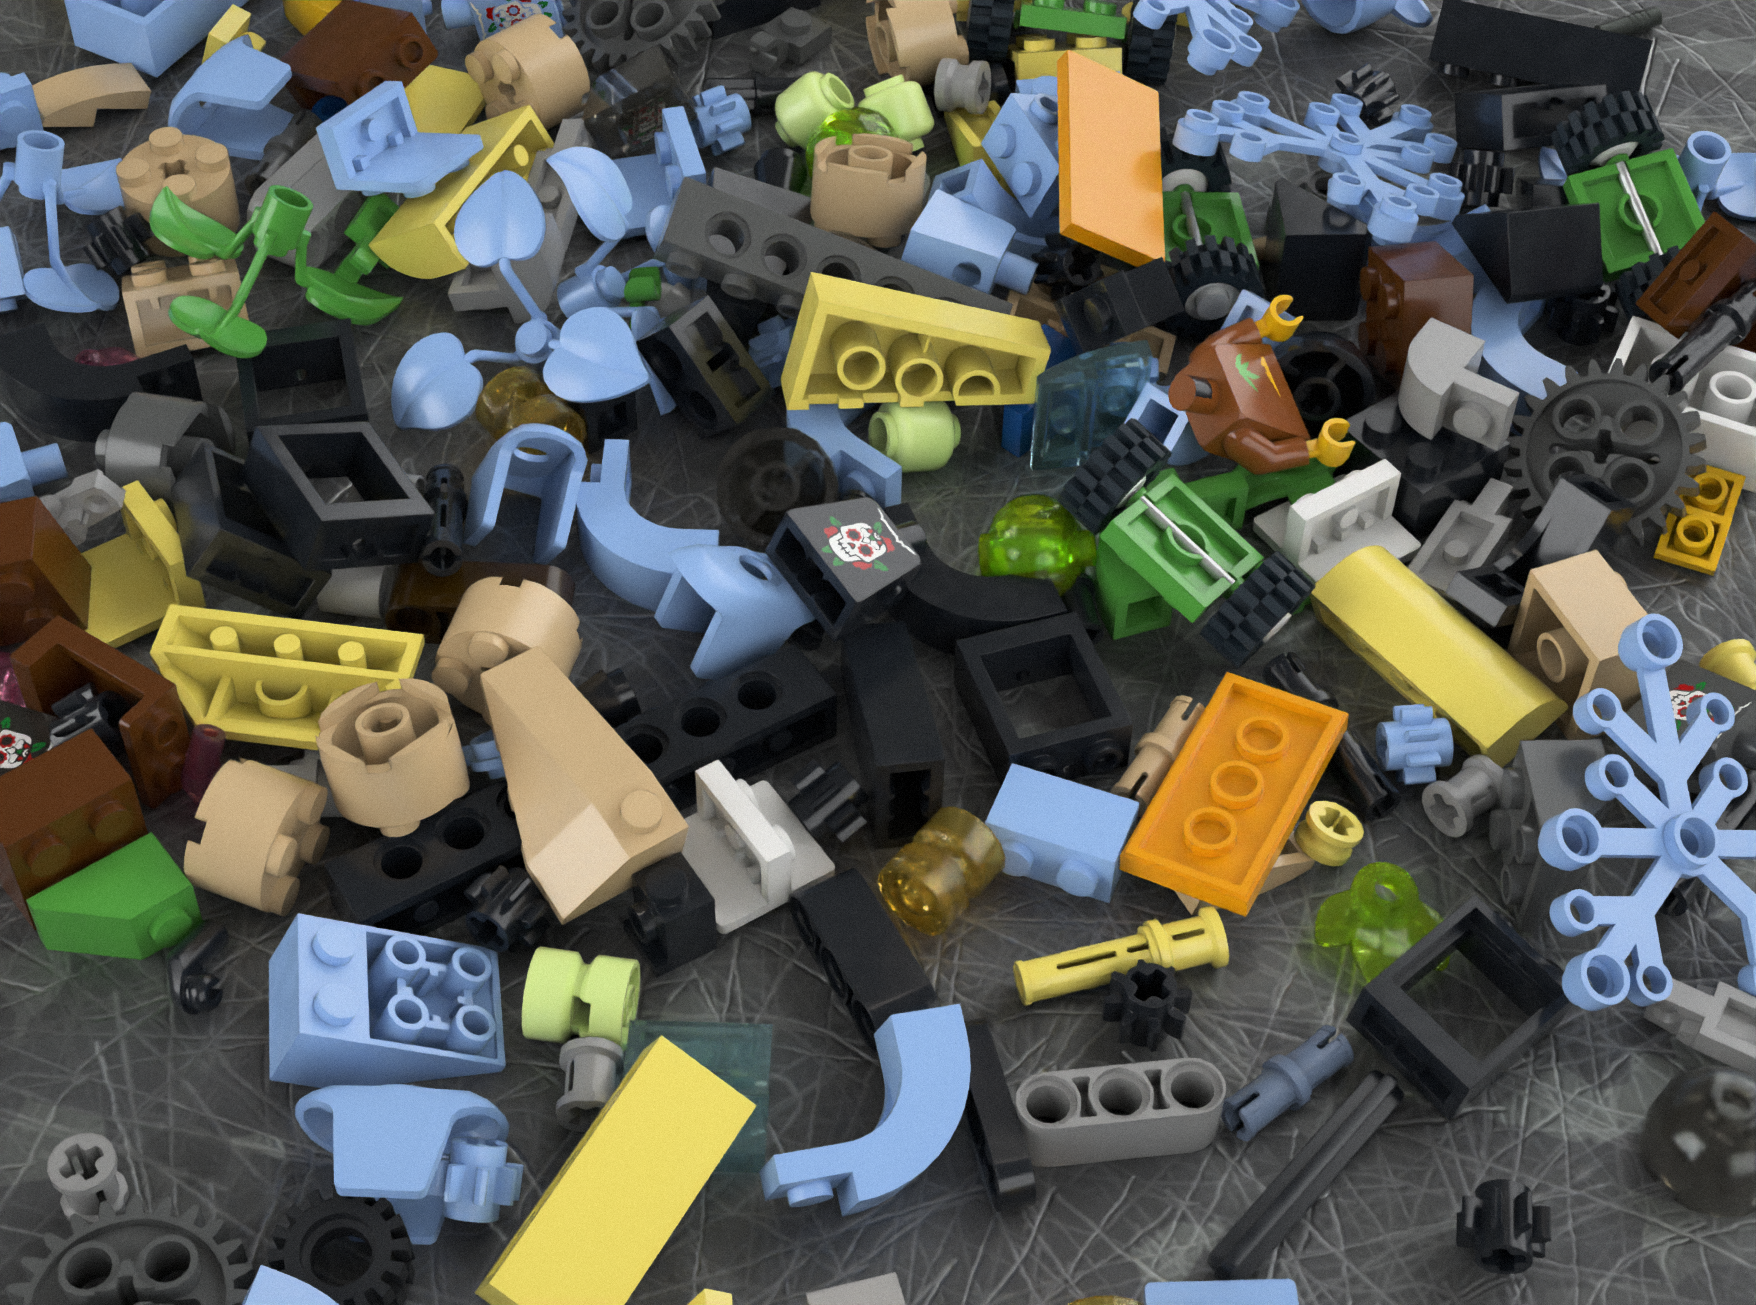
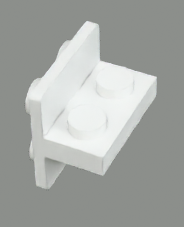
M1386 459L1363 470H1355L1347 475H1339L1334 478L1335 484L1315 494H1306L1293 505L1287 501L1256 516L1252 528L1275 552L1279 551L1304 575L1309 577L1314 584L1344 558L1364 547L1372 545L1382 546L1402 563L1413 559L1421 548V543L1392 517L1401 472Z
M719 759L695 771L697 813L684 819L689 829L682 854L715 899L716 929L719 933L727 934L787 903L789 894L835 875L834 863L769 782L763 780L749 786L743 779L735 781Z

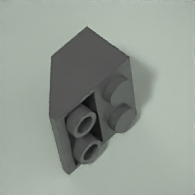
M1602 739L1520 740L1512 768H1505L1501 780L1502 802L1499 810L1491 811L1489 839L1492 849L1501 850L1504 862L1501 871L1502 898L1506 905H1513L1519 932H1533L1550 914V906L1553 900L1572 891L1587 876L1590 864L1573 871H1564L1549 865L1539 852L1538 838L1543 824L1548 819L1572 808L1589 812L1597 819L1601 827H1604L1613 800L1602 801L1597 799L1590 793L1585 783L1586 768L1591 763L1606 756ZM1605 770L1607 780L1613 785L1611 774Z

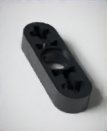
M984 1017L964 1021L970 1048L971 1064L969 1091L964 1111L992 1204L997 1212L1035 1205L1036 1184L1031 1159L989 1025Z

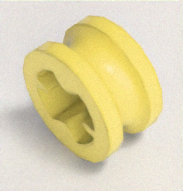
M1325 800L1316 801L1310 805L1305 816L1306 819L1299 823L1294 836L1301 850L1313 860L1328 866H1342L1351 857L1352 848L1360 843L1364 830L1357 817L1348 809L1337 803Z

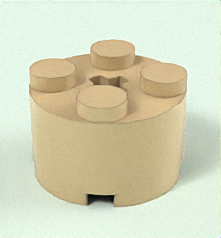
M866 0V4L875 2V15L866 17V29L872 57L879 75L889 73L892 78L902 74L905 82L909 80L916 81L923 88L935 84L936 71L943 58L957 59L961 65L969 64V51L966 40L962 34L957 35L953 17L958 8L957 0Z
M533 14L480 41L475 47L474 52L466 55L465 65L471 78L478 83L487 103L485 107L487 120L530 104L547 131L560 124L562 119H569L586 109L588 103H582V96L590 92V80L585 63L575 43L568 35L559 38L549 28L556 24L550 17L543 14Z
M162 127L154 130L149 136V141L131 150L116 166V175L125 212L129 217L137 212L150 223L149 216L153 203L161 190L168 186L183 203L192 209L212 218L234 233L238 229L240 223L239 204L228 150L224 145L204 137L182 134L175 127ZM156 236L146 241L154 254L167 257L185 256L184 253L167 246Z
M852 134V144L836 146L837 136L828 137L818 142L814 148L810 206L814 227L840 237L845 235L865 237L869 244L876 247L889 248L900 245L901 235L910 233L911 228L922 213L926 154L921 151L916 157L912 154V143L879 134Z
M488 577L472 584L465 591L437 650L435 657L436 665L432 671L434 684L443 691L452 694L467 707L482 714L483 719L488 725H490L480 684L481 673L539 646L569 679L582 648L583 638L579 639L577 632L580 621L576 612L562 597L536 582L523 579L519 588L499 585L503 577Z
M399 679L402 689L381 692L377 682L354 688L327 706L318 720L320 733L318 737L315 736L337 810L346 819L356 824L379 827L380 832L387 837H401L412 833L418 828L420 820L442 810L454 799L463 796L470 788L467 764L447 695L438 686L420 679Z
M239 757L240 762L231 759L217 772L199 804L195 818L207 823L201 844L190 840L187 842L184 856V875L193 886L264 912L286 916L292 909L299 892L300 880L296 877L305 862L313 865L317 864L327 846L330 829L319 822L326 804L328 790L316 782L253 760Z

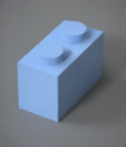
M1012 763L985 821L982 863L996 867L1011 876H1024L1062 888L1074 896H1088L1110 903L1122 871L1119 870L1120 854L1136 828L1140 802Z

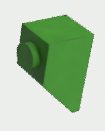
M152 832L26 900L40 940L47 950L144 960L163 948L180 943L203 921L193 885Z

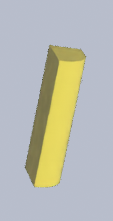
M530 104L466 127L461 134L480 135L484 148L469 158L470 163L467 167L449 173L436 182V188L431 193L417 198H407L369 243L368 246L391 268L415 278L434 279L465 269L469 262L458 251L454 237L455 221L464 202L497 172L509 170L527 181L537 151H545L546 148H553L554 146L553 140Z
M1367 546L1344 558L1315 583L1316 587L1309 595L1316 619L1411 704H1424V707L1432 706L1433 718H1446L1451 726L1453 741L1470 756L1476 754L1486 755L1503 768L1516 756L1520 740H1534L1569 709L1563 699L1382 546Z
M662 1035L641 1052L481 1282L475 1294L490 1305H625L757 1105Z

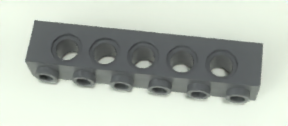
M686 176L673 198L653 259L666 263L665 267L675 275L688 279H696L699 276L721 284V289L735 298L752 300L755 297L776 305V310L780 314L793 320L798 319L811 272L1010 315L1013 306L1012 303ZM722 235L728 238L735 248V253L724 254L717 251L712 246L709 236ZM776 256L781 258L787 264L790 274L778 275L772 272L766 264L765 257Z

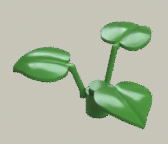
M281 185L270 186L262 206L255 207L252 217L237 234L183 203L168 186L161 190L151 208L149 221L154 235L167 246L197 259H210L215 255L224 260L238 258L243 251V243L252 233L255 235L253 242L258 250L228 310L207 299L185 295L176 297L168 309L171 321L179 329L196 338L203 339L211 347L226 355L237 358H252L261 354L266 346L267 336L265 330L251 321L238 317L268 254L284 257L287 255L288 250L296 248L295 282L307 288L305 293L306 299L320 310L340 320L351 318L352 324L371 325L381 321L400 306L403 297L385 294L354 282L351 283L338 275L319 268L307 267V245L312 234L304 230L313 209V203L305 195L289 187Z

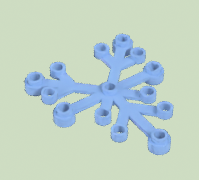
M1140 0L1133 11V15L1144 26L1158 30L1162 27L1167 16L1185 12L1193 37L1187 47L1190 53L1187 61L1197 71L1212 76L1217 70H1223L1230 59L1242 66L1251 67L1262 50L1261 45L1254 38L1247 35L1253 25L1252 18L1231 3L1255 12L1253 18L1256 23L1264 29L1276 33L1282 27L1290 25L1300 9V5L1297 0Z
M1241 91L1238 93L1237 99L1230 102L1225 100L1213 101L1210 113L1198 109L1187 110L1186 116L1178 120L1172 140L1173 145L1178 149L1197 156H1213L1216 153L1219 141L1231 143L1230 154L1238 159L1249 162H1260L1263 156L1277 150L1319 156L1318 166L1324 171L1333 174L1327 196L1336 202L1346 205H1359L1361 199L1367 197L1374 206L1367 225L1368 231L1381 239L1394 243L1411 242L1419 219L1418 215L1430 216L1440 220H1454L1455 216L1459 214L1465 197L1461 192L1463 184L1455 177L1442 173H1432L1429 180L1406 171L1426 174L1430 172L1433 161L1443 164L1451 163L1458 144L1448 136L1431 133L1433 129V124L1430 122L1431 112L1411 104L1401 105L1400 111L1393 113L1389 123L1369 130L1359 118L1363 102L1353 96L1336 93L1332 95L1329 105L1320 102L1309 103L1303 123L1313 129L1310 130L1273 114L1268 109L1270 103L1268 98L1254 92ZM1337 122L1341 125L1345 132L1340 131L1336 127ZM1267 128H1270L1284 135L1273 134L1267 131ZM1376 175L1406 187V190L1378 179Z
M1648 614L1628 625L1623 630L1618 643V654L1621 661L1627 668L1637 672L1648 734L1622 710L1618 698L1607 689L1596 688L1579 697L1573 705V717L1581 730L1591 735L1605 732L1658 784L1660 800L1634 776L1633 769L1628 761L1616 754H1609L1591 763L1585 771L1586 786L1594 797L1602 801H1611L1617 798L1646 828H1602L1597 819L1589 812L1572 808L1548 819L1543 824L1538 838V849L1542 858L1549 865L1564 871L1579 869L1596 861L1598 858H1655L1631 896H1593L1585 890L1575 889L1555 898L1551 903L1550 918L1552 924L1558 932L1565 936L1575 937L1595 927H1609L1595 949L1575 956L1568 962L1562 976V988L1568 1000L1588 1011H1598L1615 1005L1624 1000L1625 997L1633 1004L1642 1007L1660 1002L1669 997L1673 982L1669 970L1663 964L1655 914L1679 878L1689 879L1698 877L1740 918L1749 964L1742 967L1739 971L1738 987L1739 990L1756 997V894L1720 860H1756V830H1718L1715 825L1730 801L1741 796L1746 791L1748 786L1747 774L1739 762L1732 758L1724 757L1701 769L1699 773L1701 792L1692 805L1687 786L1688 778L1716 737L1733 726L1735 720L1734 709L1729 700L1719 693H1708L1698 698L1687 707L1686 719L1688 727L1678 739L1665 668L1680 658L1683 643L1680 632L1675 624L1660 614ZM1593 704L1599 708L1602 719L1595 714ZM1706 708L1713 715L1714 722L1709 718ZM1605 770L1613 777L1614 786L1607 780ZM1719 773L1726 780L1727 788L1722 784ZM1570 904L1574 905L1578 910L1580 923L1572 916ZM1631 952L1633 965L1627 967L1624 961ZM1643 974L1650 980L1651 992L1643 983Z

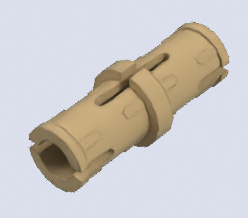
M1176 696L1154 732L1145 733L1141 737L1134 751L1136 758L1110 791L1111 794L1128 799L1134 791H1138L1135 795V801L1140 802L1138 817L1143 816L1205 710V707L1199 702L1188 719L1183 720L1185 717L1184 713L1193 700L1189 696Z

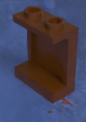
M342 0L279 60L291 66L292 78L285 84L286 88L301 108L312 110L315 103L328 94L341 97L350 105L384 81H402L405 89L438 57V51L412 12L352 0Z
M1714 211L1635 304L1679 340L1685 332L1690 333L1704 320L1705 312L1714 302L1719 299H1728L1744 281L1756 278V243ZM1756 320L1752 323L1750 333L1737 345L1731 346L1756 353Z
M59 615L9 656L39 743L45 742V746L48 748L51 745L49 726L51 721L58 717L51 708V705L87 683L93 682L99 694L106 690L115 691L124 697L131 707L119 720V728L143 804L151 809L157 808L172 793L180 791L188 783L192 774L198 770L176 684Z

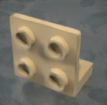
M215 255L210 259L203 260L188 256L189 264L166 268L164 260L143 262L131 266L132 274L122 276V296L137 359L184 344L187 345L189 351L211 347L203 339L196 338L179 329L171 321L168 309L176 297L185 295L207 299L228 310L241 285L235 259L224 260ZM244 303L238 317L249 321L246 304Z

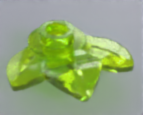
M1374 862L1364 866L1357 872L1351 882L1350 889L1334 894L1323 902L1315 919V943L1325 947L1349 945L1359 972L1365 981L1369 983L1439 925L1443 918L1436 910L1419 900L1416 883L1407 871L1389 862ZM1383 885L1389 888L1396 895V900L1386 901L1380 898L1376 893L1375 886ZM1451 955L1433 970L1444 971L1449 964Z

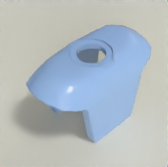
M248 34L240 36L223 45L196 69L191 78L172 100L168 126L178 128L185 135L200 136L215 143H220L227 148L229 156L261 161L264 156L263 149L272 137L280 135L294 116V114L269 103L292 78L291 66L253 49ZM203 101L206 103L203 106H200L199 102Z
M540 423L521 424L495 442L472 476L463 543L476 546L493 530L503 489L506 488L541 499L533 562L547 565L565 549L568 541L581 481L588 461L582 443L560 428ZM517 448H534L545 452L547 455L528 454Z
M706 544L684 546L668 552L676 569L654 618L662 628L705 633L690 665L697 678L719 680L751 665L762 656L775 654L797 628L816 619L765 553L755 552L738 546Z
M405 1084L375 1086L331 1085L310 1092L299 1099L295 1106V1117L302 1130L312 1141L333 1154L336 1192L341 1196L374 1197L375 1201H378L380 1198H386L392 1203L396 1215L400 1214L411 1244L419 1245L435 1243L445 1216L442 1215L444 1196L427 1194L442 1154H450L452 1138L481 1137L505 1142L509 1132V1123L497 1106L471 1091L434 1089ZM348 1236L351 1241L365 1242L358 1237Z

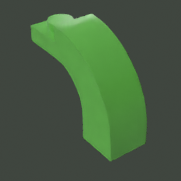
M1174 467L1159 471V475L1155 480L1147 485L1148 492L1172 473L1180 479ZM1240 470L1216 476H1207L1184 483L1234 530L1242 529L1249 485ZM1099 537L1094 595L1098 612L1112 640L1169 626L1173 607L1136 570L1125 564L1118 557L1117 553Z

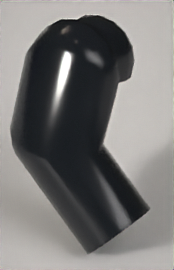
M203 920L168 953L166 958L171 999L179 1009L190 1015L214 1010L218 1007L223 997V989L211 988L216 986L220 980L214 974L207 973L206 967L229 943L227 930L216 920Z

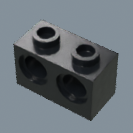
M709 295L672 312L636 341L638 350L701 440L739 425L776 393Z

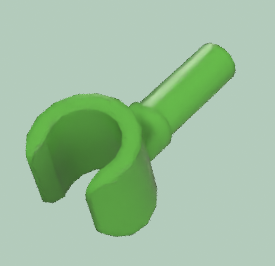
M639 267L631 269L629 280L624 288L625 299L628 303L630 302L629 307L645 306V301H659L662 293L659 268ZM630 318V321H629V328H630V329H631V318Z

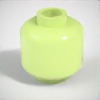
M816 71L806 73L776 98L775 112L778 120L775 122V128L782 140L789 146H800L804 150L814 152L816 144L821 140L833 136L839 137L849 129L853 118L851 110L854 107L853 96L847 86L834 74L827 73L824 75Z
M901 74L863 90L866 98L860 101L857 111L867 134L886 135L908 141L913 144L912 152L925 147L921 137L931 132L934 127V119L919 83L916 81L905 82Z
M945 401L924 402L923 407H900L899 402L882 403L878 412L872 415L868 427L869 445L901 465L902 473L936 471L944 467L961 438L959 420L956 415L951 413Z

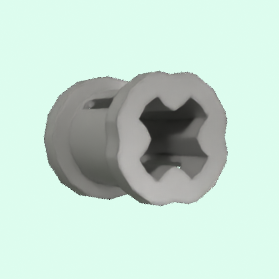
M1476 754L1469 757L1463 762L1461 772L1446 782L1439 780L1425 788L1422 793L1425 813L1435 827L1447 836L1455 838L1463 836L1470 831L1473 826V820L1488 809H1500L1502 802L1501 780L1504 770L1486 755Z
M599 1037L576 1038L566 1042L560 1050L559 1064L562 1070L565 1071L564 1095L557 1100L556 1104L557 1122L566 1129L583 1133L589 1129L614 1093L616 1074L623 1068L624 1052L622 1048L613 1041Z
M89 1132L70 1136L61 1141L48 1158L47 1172L53 1187L63 1194L60 1204L69 1222L70 1216L74 1213L81 1216L89 1225L98 1222L100 1202L96 1193L101 1190L105 1199L112 1206L116 1216L124 1214L126 1210V1201L130 1196V1190L124 1176L117 1171L118 1157L112 1143L102 1135ZM74 1156H77L82 1168L77 1173L72 1164Z

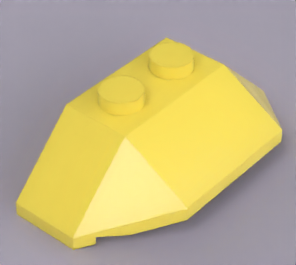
M169 604L150 650V656L160 675L176 684L181 706L200 736L318 751L315 736H319L318 720L326 707L346 692L373 682H377L380 692L402 689L399 679L414 677L425 641L424 634Z

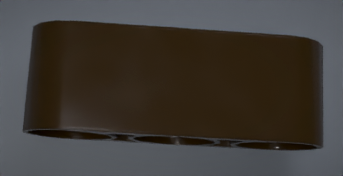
M420 558L417 563L400 564L397 567L387 607L385 624L387 629L391 631L424 634V641L427 644H441L465 591L481 579L503 577L499 585L519 588L523 579L536 582L558 594L571 607L575 583L566 571L556 566L463 561L458 572L451 576L440 577L429 573L423 566L422 559Z

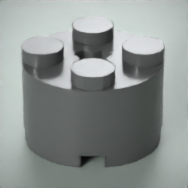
M133 392L118 411L111 429H105L99 434L95 445V456L97 462L101 466H105L106 477L116 485L123 487L138 480L153 501L162 498L166 502L176 520L171 487L199 446L204 442L235 456V437L227 413L218 405L208 404L201 400Z

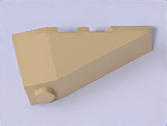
M539 646L527 650L480 674V684L496 749L500 752L507 780V794L511 810L515 813L522 841L521 851L525 867L562 925L632 888V874L680 851L682 853L689 826L652 771Z

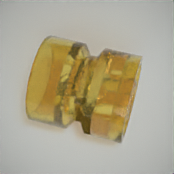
M517 366L498 373L486 384L478 397L475 408L476 418L496 441L521 424L540 423L555 426L568 432L581 442L583 446L586 436L584 420L564 399L554 394L545 381L531 368ZM517 448L528 454L547 455L545 452L534 448Z
M953 806L943 807L913 837V843L906 844L878 873V886L889 907L906 924L928 935H942L970 905L968 898L977 897L1005 868L1006 857L1001 843L992 830L979 818L964 809Z

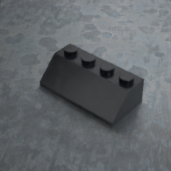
M1443 0L1429 60L1440 62L1438 72L1468 78L1470 68L1489 72L1491 74L1488 83L1505 87H1519L1521 79L1541 84H1606L1607 95L1613 94V97L1617 98L1623 91H1630L1631 95L1636 91L1639 92L1653 40L1461 0Z

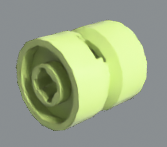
M540 946L532 957L526 978L522 1004L523 1036L526 1039L565 1044L573 1034L579 1035L580 1038L599 1037L615 1042L625 1052L632 1037L639 1001L640 964L638 960L598 955L590 964H585L577 951Z

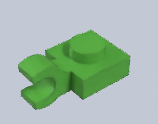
M384 193L368 196L344 231V234L353 240L356 245L343 259L334 274L351 283H357L363 273L367 276L377 262L386 269L390 267L368 246L399 209V206Z

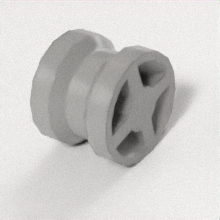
M943 58L938 65L934 84V98L937 109L939 111L953 112L957 107L965 108L969 114H983L988 106L991 92V71L988 62L973 60L969 65H961L957 59Z

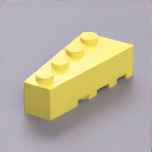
M811 272L780 381L787 410H809V404H838L839 409L863 408L864 403L899 402L900 407H923L924 402L955 401L956 406L1034 404L1051 348L1039 321Z

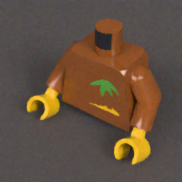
M1289 295L1275 297L1260 320L1254 322L1249 317L1207 337L1190 353L1189 364L1176 374L1169 387L1168 397L1170 404L1174 409L1186 413L1196 440L1203 450L1235 461L1247 471L1256 475L1306 466L1310 463L1309 459L1315 457L1328 467H1338L1349 458L1355 445V441L1338 442L1345 437L1350 427L1349 422L1342 418H1332L1326 421L1318 439L1311 440L1271 345L1262 344L1263 337L1276 342L1288 340L1301 323L1303 316L1291 321L1283 320L1278 316L1287 310L1293 301L1292 296Z

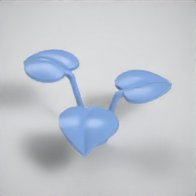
M24 131L17 137L15 163H3V172L0 178V201L12 180L19 186L18 190L22 195L31 199H45L49 262L51 268H36L25 274L23 284L26 296L39 306L61 312L83 313L92 312L97 309L102 311L116 309L119 303V288L115 280L102 269L97 271L92 264L79 263L64 266L60 259L56 205L65 204L70 210L85 215H104L118 206H122L125 210L116 175V166L122 159L118 158L62 169L65 146L63 139L47 131Z
M1710 131L1693 133L1688 138L1681 155L1676 156L1700 211L1702 210L1705 198L1708 200L1717 199L1719 207L1727 215L1741 220L1756 221V153H1731L1729 143L1722 136ZM1542 147L1538 155L1541 179H1567L1557 151Z
M588 147L564 149L548 157L546 162L561 177L572 203L587 228L595 237L604 242L586 263L575 267L576 276L558 285L557 298L560 308L567 318L580 310L590 307L610 309L621 318H631V331L635 341H637L666 317L660 319L659 312L654 306L618 307L621 299L625 297V283L629 280L631 269L620 273L612 266L605 267L599 265L630 230L629 222L625 218V215L632 208L630 190L621 171L604 153ZM659 205L651 209L646 215L645 232L654 253L671 207L669 205ZM651 259L634 267H663L669 284L674 286L680 282L691 290V279L673 274L665 267L666 263ZM640 353L651 376L649 384L660 416L671 412L677 404Z
M504 170L495 173L469 196L457 215L454 237L458 251L472 265L487 268L499 262L502 275L531 315V321L524 323L518 329L515 337L516 351L514 353L474 349L465 354L461 341L453 334L447 332L429 335L415 343L402 358L396 370L391 390L393 418L396 425L402 430H445L457 426L469 418L478 407L483 393L482 375L472 365L478 361L513 364L517 368H522L528 363L543 373L545 383L554 394L574 403H593L611 400L636 391L651 382V376L641 358L633 332L617 313L603 307H590L571 315L560 330L547 321V315L538 308L514 273L510 260H527L539 252L545 236L546 219L544 209L534 189L524 178L512 171Z

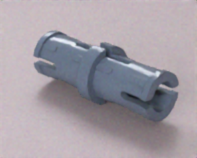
M1324 1025L1313 1036L1286 1056L1277 1054L1268 1059L1262 1065L1264 1068L1261 1071L1262 1074L1231 1097L1224 1099L1221 1118L1226 1127L1232 1132L1240 1124L1244 1123L1245 1126L1237 1131L1236 1137L1243 1141H1249L1256 1136L1257 1132L1289 1108L1296 1111L1304 1107L1311 1101L1310 1095L1316 1087L1353 1062L1354 1053L1346 1037L1341 1033L1336 1039L1328 1043V1039L1336 1034V1028Z

